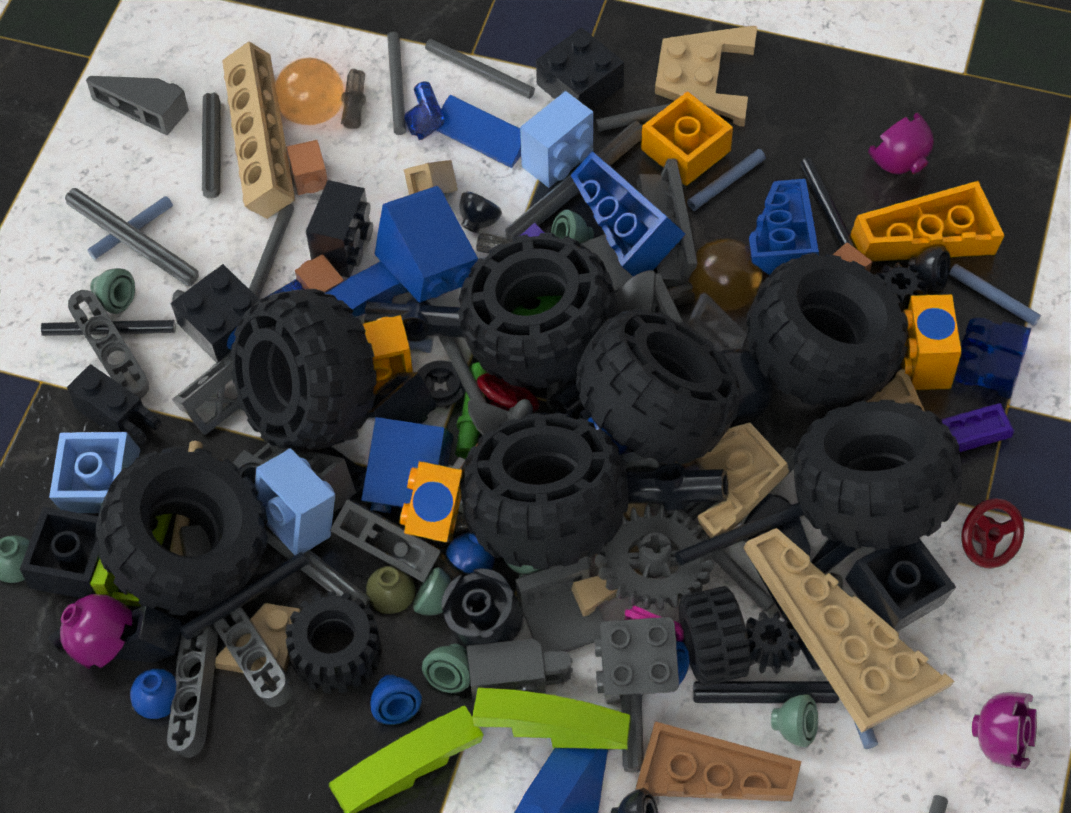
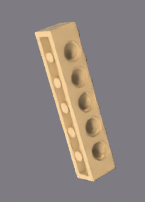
M248 41L223 59L222 63L228 95L227 101L232 121L231 127L235 140V152L239 166V177L243 192V203L250 211L268 219L295 201L271 56Z

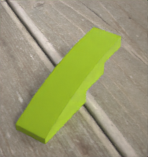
M478 688L472 716L474 727L512 728L513 737L551 738L552 748L628 749L631 723L629 714L561 696L521 690Z
M464 705L423 725L364 759L331 781L329 787L344 813H357L412 787L416 778L446 765L450 756L481 743L484 734L479 727H474L473 718Z

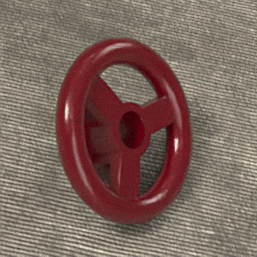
M489 373L481 374L477 378L478 388L490 399L488 404L509 411L519 401L526 399L531 402L533 413L538 411L539 401L526 387L510 385L508 382H504L503 378L498 379Z
M988 499L976 505L966 517L962 527L961 542L966 556L971 562L982 568L992 569L1007 564L1015 557L1023 543L1025 532L1023 517L1016 506L1004 499ZM992 509H1000L1005 511L1011 517V520L999 523L983 514ZM1014 532L1009 547L1001 555L994 557L996 545L1002 540L1003 536ZM973 541L981 544V555L975 550Z

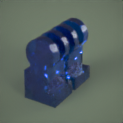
M985 318L971 319L968 322L966 335H964L961 343V355L954 378L966 385L977 384L997 390L998 396L1011 400L1032 328L1003 322L1002 325L994 324Z

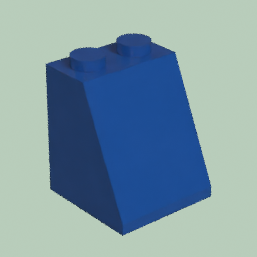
M434 186L382 205L374 254L412 296L421 303L462 288L478 257L442 190L438 186Z
M376 417L362 501L371 504L370 509L377 512L391 513L392 507L402 509L404 503H410L413 490L407 488L411 468H418L419 461L447 467L454 435L445 427Z

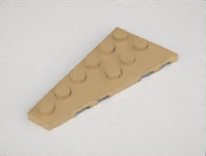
M777 528L746 542L743 549L861 732L946 690L955 682L946 673L941 675L927 663L929 659L919 650L914 652L899 639V633L855 595L850 597L837 585L839 581L831 574L825 575L810 562V556Z

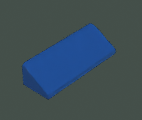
M453 95L448 96L437 116L433 129L512 168L521 157L520 128Z

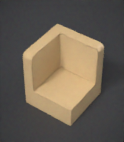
M452 160L430 162L404 169L409 195L434 186H438L443 194L458 190Z

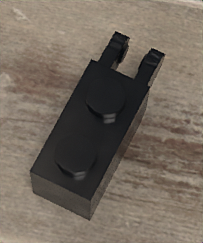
M92 364L88 365L67 386L75 409L108 432H127L133 441L139 445H142L147 439L145 433L136 427L140 422H143L153 430H157L162 424L153 412L143 406L141 398Z

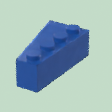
M593 151L571 174L585 202L593 211L595 220L607 236L606 239L609 245L616 252L621 266L633 277L645 271H653L684 237L685 233Z

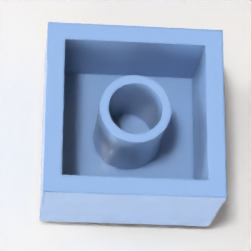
M565 91L520 127L522 168L548 188L558 180L565 179L570 170L580 162H583L593 151V111Z
M127 432L60 433L49 498L60 510L76 513H99L112 482L123 468L127 469L139 457L140 448Z
M290 448L256 468L255 487L259 492L256 498L262 501L263 506H265L268 518L266 525L294 555L300 552L305 553L330 538L335 492L328 482L322 481L313 472L306 459L300 458Z

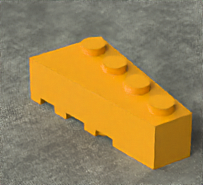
M979 181L857 215L850 234L858 251L871 261L908 260L911 256H918L923 250L933 246H945L949 251L950 257L995 255L1005 236Z

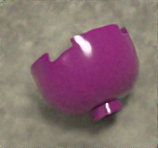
M915 113L913 121L910 122L905 117L880 135L883 142L877 148L874 145L870 146L868 150L869 155L883 170L891 174H904L908 171L916 174L928 165L929 162L926 158L932 152L934 137L928 123L919 113Z
M90 594L74 604L67 606L63 611L60 626V642L67 654L77 663L88 669L94 664L101 668L110 662L123 647L125 642L120 637L124 631L125 624L132 625V611L127 605L108 595Z
M1018 692L997 694L992 696L983 705L980 715H974L972 735L973 737H978L982 752L986 758L995 764L1024 770L1029 766L1030 759L1024 757L1027 746L1035 747L1037 733V710L1029 708L1028 702H1032L1033 695Z

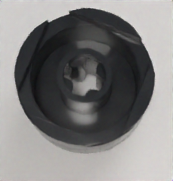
M489 569L473 570L474 573L464 577L461 574L448 585L442 597V610L448 627L463 647L467 649V646L513 641L522 626L524 613L512 588L502 575Z

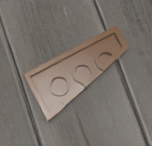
M655 721L635 790L646 788L653 796L792 802L802 761Z

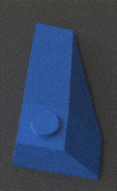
M806 179L773 182L765 200L764 211L762 215L758 216L757 227L754 232H751L749 237L752 263L769 275H771L775 268L791 259H797L802 255L816 253L819 256Z
M554 748L525 792L514 813H598L608 749Z

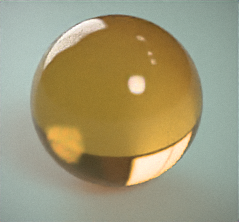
M306 57L292 61L283 68L275 83L280 112L288 120L297 124L315 125L323 123L339 112L344 101V85L339 73L332 65L318 58Z
M720 238L707 242L695 253L697 266L689 277V287L699 302L712 309L728 311L739 309L754 299L761 284L762 269L752 263L750 247L735 239Z

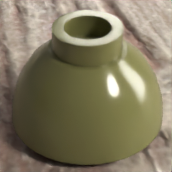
M393 565L383 566L375 570L366 584V595L370 597V606L381 613L394 614L401 612L412 603L415 597L416 589L412 577Z

